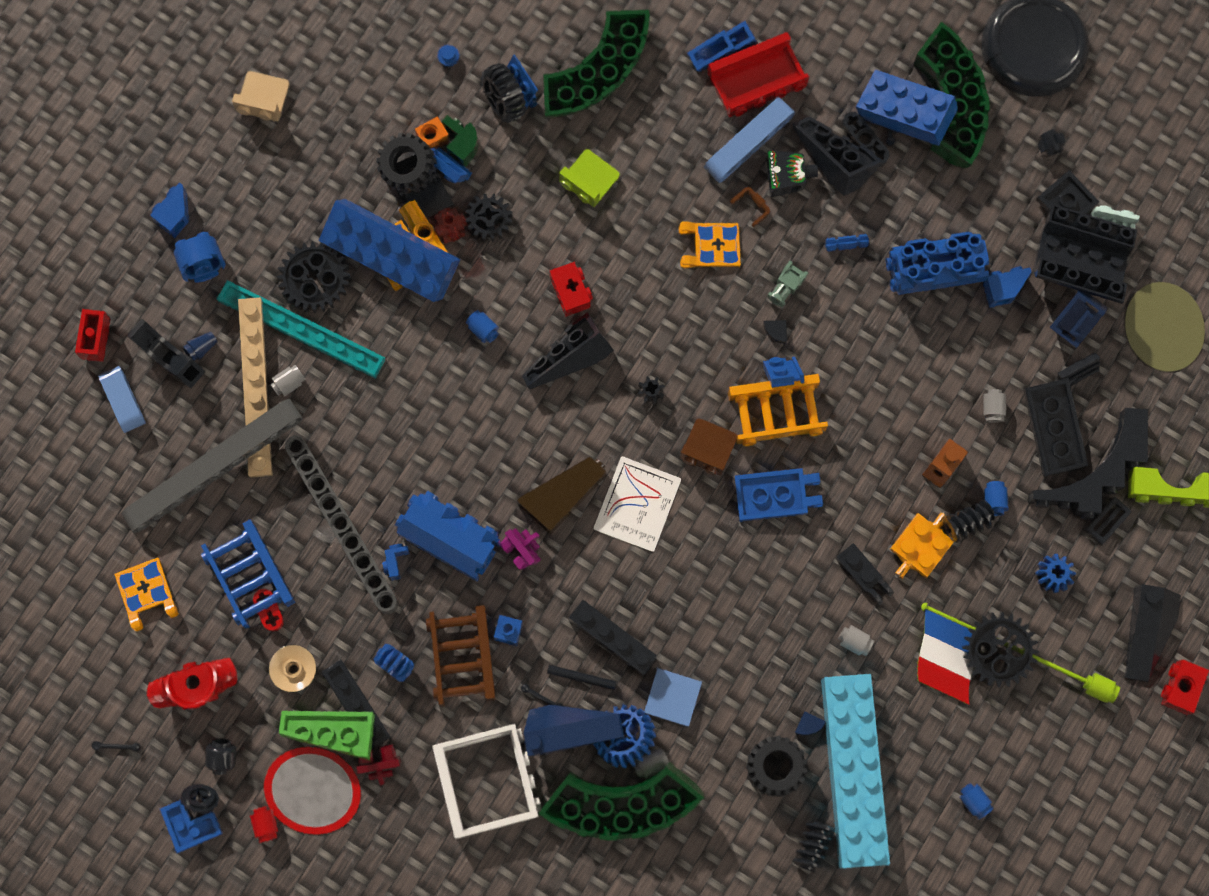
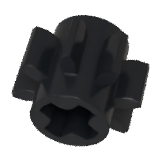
M1052 129L1040 135L1041 140L1037 145L1041 153L1046 152L1048 156H1053L1064 150L1063 145L1067 141L1063 132L1058 134L1055 129Z
M647 376L645 383L639 382L638 387L643 390L639 391L637 396H643L644 404L650 401L656 405L657 398H664V394L660 391L665 389V385H659L658 377L655 380H650ZM648 387H651L652 390H655V393L651 394L650 391H647Z

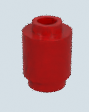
M267 806L253 810L254 815L250 816L255 838H258L259 843L278 838L276 833L278 832V827L273 809L268 810Z

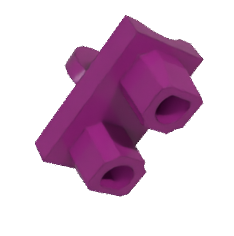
M515 528L513 530L509 529L504 533L506 537L500 543V546L506 553H510L515 548L520 552V555L513 560L519 570H523L541 561V558L535 552L540 548L536 542L540 537L537 532L531 535L527 529L520 533Z

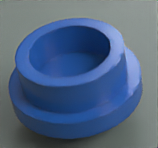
M445 45L438 51V60L442 65L451 67L458 62L459 51L452 45Z

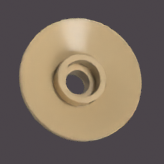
M297 645L285 646L273 655L269 665L271 680L278 688L287 692H297L305 689L313 681L316 673V663L312 654L307 649ZM293 665L298 667V671L295 674L290 673V667Z

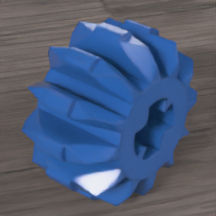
M1054 554L1052 558L1047 555L1044 557V562L1038 563V567L1041 570H1037L1035 574L1042 576L1038 580V584L1046 583L1044 590L1048 591L1052 587L1053 593H1058L1059 589L1064 592L1068 589L1067 585L1074 583L1073 579L1070 578L1076 575V572L1070 571L1074 564L1069 563L1067 565L1066 556L1059 559L1058 554ZM1054 569L1056 573L1060 574V576H1058L1057 578L1056 574H1052V571Z
M385 644L380 648L374 657V662L380 668L401 682L406 677L408 678L414 668L413 662L390 644Z

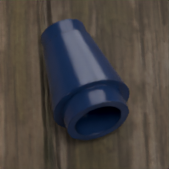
M208 332L187 341L186 345L182 348L188 357L194 361L196 359L199 361L218 341L212 332Z

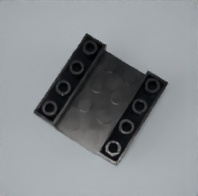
M1052 204L1040 235L1033 273L1036 278L1123 304L1127 289V283L1123 282L1127 259L1134 249L1137 230Z

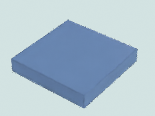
M657 668L644 711L645 714L689 727L702 682Z

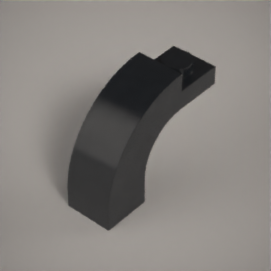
M143 319L127 335L140 350L190 389L206 372L192 358L170 344Z

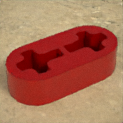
M268 589L258 590L253 596V603L256 604L260 601L262 594L269 597L272 595V592ZM277 603L258 612L260 620L267 630L275 632L282 628L284 618ZM269 612H272L275 618L279 617V620L276 621L277 625L274 627L271 624H267L270 620Z

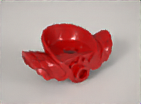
M230 658L204 662L200 665H197L196 662L184 664L182 670L172 672L150 682L147 687V697L149 702L159 709L167 707H182V710L200 708L207 702L219 699V694L236 685L238 678L237 670ZM190 676H197L199 678V686L195 689H189L186 686V680Z

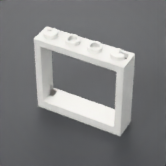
M515 724L433 745L455 839L538 818L537 812H540L541 806L539 798L533 797L532 789L536 788L533 774L528 775L526 766L530 765L527 751L522 752L520 743L524 742L521 728L516 729ZM511 735L530 812L463 829L445 752Z

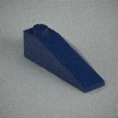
M557 705L530 709L524 729L528 756H541L624 737L620 713Z

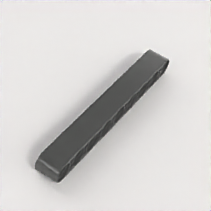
M291 399L280 402L121 512L122 516L133 533L144 530L302 421L303 417Z
M294 435L289 437L285 442V449L375 605L383 614L389 615L394 613L398 608V601L307 444L300 436ZM294 444H302L299 452L291 451ZM305 463H313V468L310 471H302ZM322 481L325 483L322 490H313L316 482ZM330 500L336 502L332 510L324 509L326 502ZM339 520H346L347 525L344 529H336V523ZM349 540H358V546L355 549H348L347 543ZM361 559H369L370 564L367 568L361 569L358 567ZM373 578L381 579V585L376 589L369 586ZM386 597L393 599V604L389 608L381 607V601Z

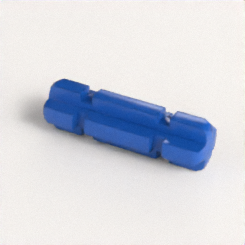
M867 234L859 235V237L853 235L838 237V239L827 238L825 241L827 251H836V248L838 250L854 249L857 246L863 248L869 245Z

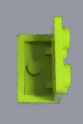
M587 149L569 169L564 167L560 171L559 178L561 185L565 189L574 192L584 203L595 207L618 180L619 172Z

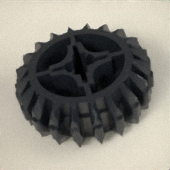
M500 63L486 68L482 72L481 85L484 89L483 92L486 100H488L489 106L493 109V113L506 123L514 122L525 115L526 101L518 80L514 77V73L510 72L508 67Z

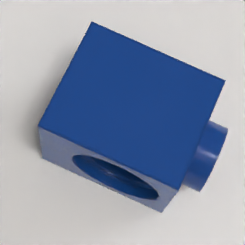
M500 615L494 640L517 646L523 626L522 620Z

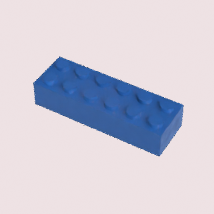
M347 199L335 201L318 240L433 302L443 299L461 260Z

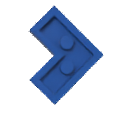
M181 800L160 809L177 853H181L223 834L215 812L192 820L189 812L185 811L184 806L180 804Z

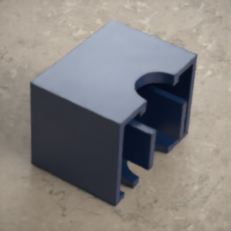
M1078 291L1050 328L1077 348L1106 313L1108 307L1092 295ZM1086 301L1099 311L1096 312L1095 309L1090 308Z

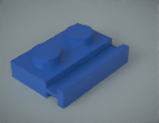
M437 147V149L431 148L437 161L434 167L436 170L439 169L444 173V177L448 181L458 183L470 178L472 172L440 147Z
M773 357L763 361L764 371L772 388L794 385V381L804 383V374L795 357L788 361L780 357Z

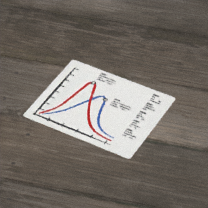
M621 457L594 525V530L654 552L681 478Z

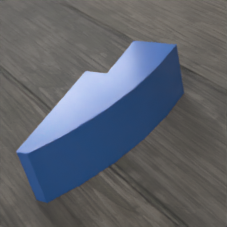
M743 21L729 31L723 30L689 51L688 55L699 72L708 69V65L758 44V41L746 21Z

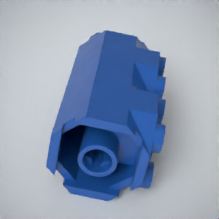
M963 232L952 234L949 239L929 241L924 238L908 241L904 246L892 247L891 251H889V258H886L887 271H891L892 279H890L891 291L901 295L985 282L989 277V271H985V265H989V257L984 239L981 240L982 236L980 234Z
M429 491L425 495H413L407 504L409 509L406 514H401L395 523L398 536L477 582L479 580L478 573L480 575L484 574L496 554L493 550L494 545L499 547L501 543L497 535L498 532L489 526L481 527L478 524V520L466 514L465 518L459 516L458 508L450 503H446V505L438 501L439 498Z

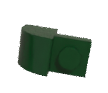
M446 115L442 120V124L447 133L454 138L447 146V153L466 167L478 151L476 129L470 122L464 127L460 120L457 118L452 119Z

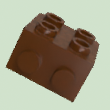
M696 419L686 444L683 446L680 459L687 465L703 468L705 472L711 475L721 476L737 440V434L703 419Z

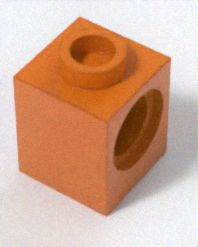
M438 116L415 128L416 136L420 137L430 148L437 149V147H442L450 142L449 135ZM428 134L436 135L433 139L425 138Z

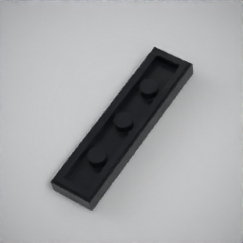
M342 659L322 671V674L346 712H373L375 714L371 749L373 750L389 740L391 736Z

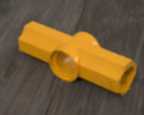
M415 200L406 203L399 209L400 214L415 236L447 252L435 233L433 226L428 222ZM423 229L430 231V235L426 238L418 235Z

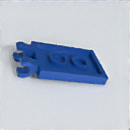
M803 468L735 476L740 522L808 514L807 508L823 507L822 495L806 497L805 485H820L819 473L803 475Z

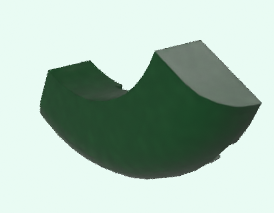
M650 10L606 11L605 27L601 40L597 47L582 60V63L572 69L569 68L552 74H543L545 119L568 116L586 110L610 96L621 86L636 66L643 52L648 35Z
M940 22L917 53L913 65L928 78L935 90L955 96L958 107L940 145L933 144L930 150L957 167L969 168L979 154L988 129L989 95L985 86L984 74L973 58L974 54L972 51L966 48L961 38L951 28Z
M670 762L650 779L626 787L596 785L570 772L538 814L562 829L565 828L578 833L579 836H589L609 841L629 838L636 839L670 827V825L690 813L705 796L694 781Z

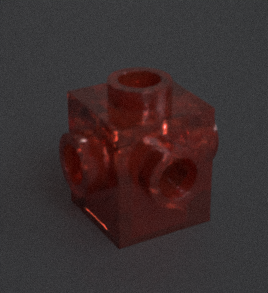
M456 207L453 209L445 208L439 211L438 215H435L436 223L433 226L437 236H442L444 243L454 242L465 236L464 226H467L463 214H458Z

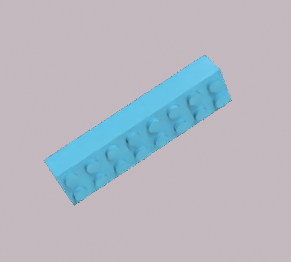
M871 674L824 677L821 680L839 868L890 865Z

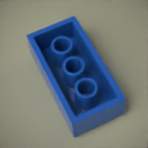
M878 70L874 71L856 105L858 113L864 120L938 146L958 109L955 96Z

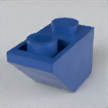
M180 182L176 187L173 186L167 192L166 198L161 203H157L154 206L150 215L154 223L173 238L189 223L187 192Z
M1015 267L1006 273L1001 271L990 273L987 280L983 282L989 308L1012 303L1032 272L1031 268Z

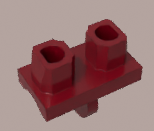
M393 744L381 747L382 759L374 760L372 749L370 760L359 758L357 773L377 771L369 773V780L378 779L380 785H385V778L392 777L393 772L392 769L383 771V769L399 767L401 763L400 755L397 756Z

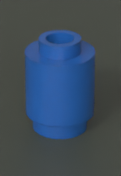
M476 310L466 320L468 329L483 343L487 341L491 343L499 335L497 332L499 327L484 312L481 313Z
M1002 481L988 482L984 489L985 500L992 507L995 516L1004 515V512L1009 510L1007 487H1005V483Z
M969 783L960 790L962 793L959 797L970 813L973 816L976 815L978 819L983 818L994 809L991 805L992 801L978 784L973 786L972 783Z

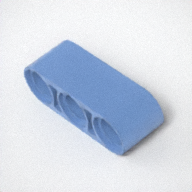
M117 366L98 375L123 432H129L146 424L121 367Z

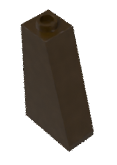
M588 457L521 496L517 500V505L551 535L606 477V466L597 458L593 460L591 457Z

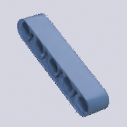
M780 97L776 98L706 162L704 169L719 183L723 182L786 125L794 116L795 111Z

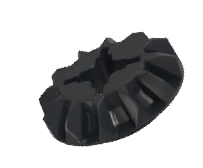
M195 784L188 786L181 793L180 804L184 806L185 811L191 810L193 815L199 812L204 816L206 812L212 813L214 808L218 807L219 795L210 786ZM197 796L201 801H203V803H199L198 800H196Z

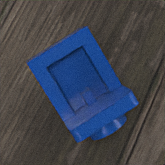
M394 544L389 546L388 550H384L386 561L382 562L384 574L389 575L391 581L400 579L396 557L410 554L408 546Z

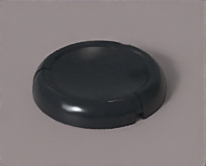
M1008 0L1001 4L986 22L981 37V51L985 64L991 66L990 73L999 83L1011 91L1022 95L1042 97L1061 92L1077 80L1088 59L1089 38L1086 27L1079 15L1061 0Z

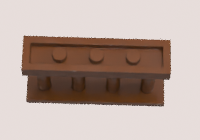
M485 605L475 606L476 613H472L471 616L436 620L435 613L432 611L429 612L430 618H426L427 632H431L437 683V687L433 688L434 702L438 701L440 707L445 706L444 698L481 694V696H485L486 701L496 700ZM465 625L478 626L479 635L474 636L473 639L438 643L437 629ZM467 648L480 649L481 659H477L475 662L442 666L440 664L439 652ZM470 671L483 672L484 682H479V685L443 689L442 675Z

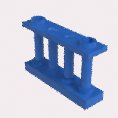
M251 519L242 523L245 528L242 535L211 551L206 544L201 545L204 551L201 553V556L207 566L211 564L235 611L232 613L236 624L238 626L242 624L245 629L250 628L246 620L247 618L277 602L279 604L284 602L289 607L296 603ZM246 542L248 544L253 543L256 550L253 551L252 555L221 571L215 560L216 558ZM256 562H263L266 570L263 571L262 575L231 591L226 578ZM267 582L269 584L274 583L277 589L273 591L274 594L243 611L241 610L236 600L237 598Z

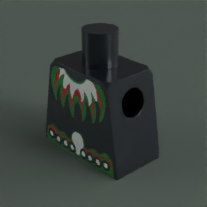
M768 151L766 162L770 198L802 191L807 183L806 178H818L817 164L805 165L804 154Z

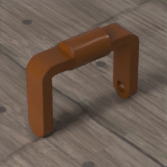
M746 187L730 203L733 205L746 193L751 196V199L758 207L765 211L751 224L754 228L769 215L770 208L758 192L755 193L750 187Z

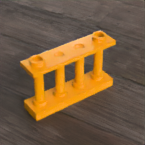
M819 374L804 376V383L794 381V385L772 388L770 382L766 381L729 387V401L735 400V403H738L743 434L737 436L736 443H743V446H752L756 444V441L802 434H809L810 436L822 435L823 431H826L828 423H819L813 394L815 388H818L820 384ZM794 391H802L805 395L810 422L808 425H796L791 398ZM779 394L782 396L788 428L774 429L769 402L771 395ZM757 397L761 403L765 431L752 433L747 401L749 400L748 398Z

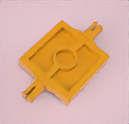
M919 513L916 514L889 549L902 562V565L895 572L899 578L903 579L909 569L917 571L925 578L928 577L954 543L941 529L945 514L940 513L934 522L928 521Z

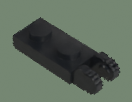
M854 543L835 558L862 591L867 593L877 605H881L883 600L872 589L876 584L880 586L886 595L891 596L894 594L892 588L883 580L882 575Z

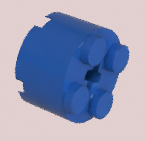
M201 232L196 237L188 240L182 239L175 243L174 257L184 281L189 282L188 279H194L195 283L204 282L216 277L221 267L225 268L226 264L217 240L210 236L208 232Z

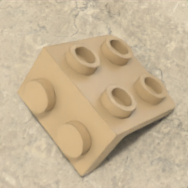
M248 72L241 94H234L232 100L236 112L279 122L289 89V82L285 79L257 72Z

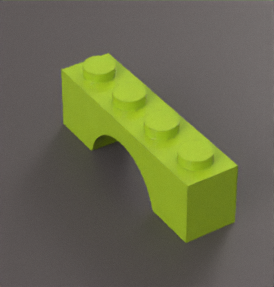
M1134 467L1129 471L1128 498H1135L1136 502L1141 503L1149 502V500H1158L1159 504L1181 502L1182 506L1203 504V507L1209 508V473L1203 472L1198 475L1193 484L1188 488H1175L1162 479L1158 469Z

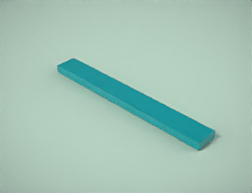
M227 280L217 297V301L239 312L238 299L260 298L261 296ZM261 297L263 322L265 325L376 379L386 360L385 357Z

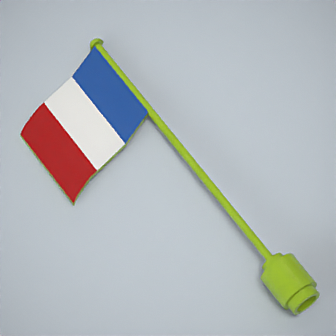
M923 603L921 609L925 610L924 636L917 665L918 682L970 705L969 684L973 667H966L970 659L963 658V655L967 654L968 650L963 649L962 646L969 643L963 637H971V633L967 629L972 628L975 630V627L927 606L928 603ZM1014 645L1011 648L1012 650L1022 654L1023 649L1016 647ZM1032 654V657L1038 662L1083 682V688L1086 689L1085 694L1105 703L1110 702L1113 704L1120 691V686L1116 685V682L1097 673L1084 678Z

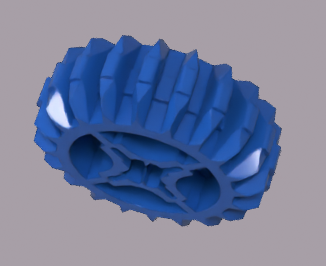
M623 704L621 710H619L618 707L614 706L613 713H620L621 723L624 722L622 724L623 734H626L630 739L621 737L612 739L610 746L608 740L595 743L594 747L598 750V755L601 758L603 757L606 763L610 764L612 762L614 767H618L621 764L623 768H627L628 763L636 766L637 759L644 762L642 757L644 753L650 755L648 747L655 746V743L651 740L656 738V733L653 731L655 725L651 722L650 716L645 715L643 709L637 710L633 705L628 708L627 705ZM640 726V736L639 739L636 740V734L638 732V727Z

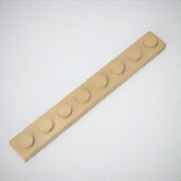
M261 297L238 299L246 426L269 411ZM271 443L248 458V475L250 478L273 476Z

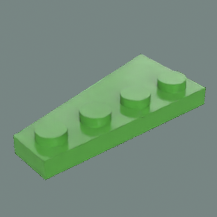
M282 711L279 734L282 737L370 760L375 714L373 712Z

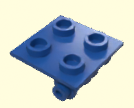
M513 55L507 67L510 69V72L514 73L516 80H518L526 101V109L528 106L533 108L538 104L537 97L535 96L538 89L517 57Z

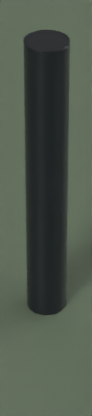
M549 665L547 674L615 690L617 682Z

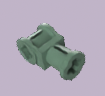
M789 261L777 280V286L773 292L768 293L767 297L775 305L784 307L787 297L790 293L793 295L799 289L809 273L801 271L793 265L792 261Z

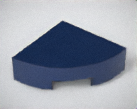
M804 712L794 733L798 735L813 734L819 731L826 721Z

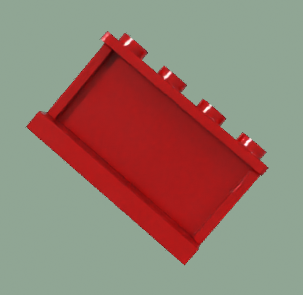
M788 32L708 65L707 74L728 117L734 115L736 117L741 116L748 109L753 107L760 108L772 99L778 97L782 99L787 93L792 91L799 92L806 87L809 75L808 73L804 74L790 46L791 38Z

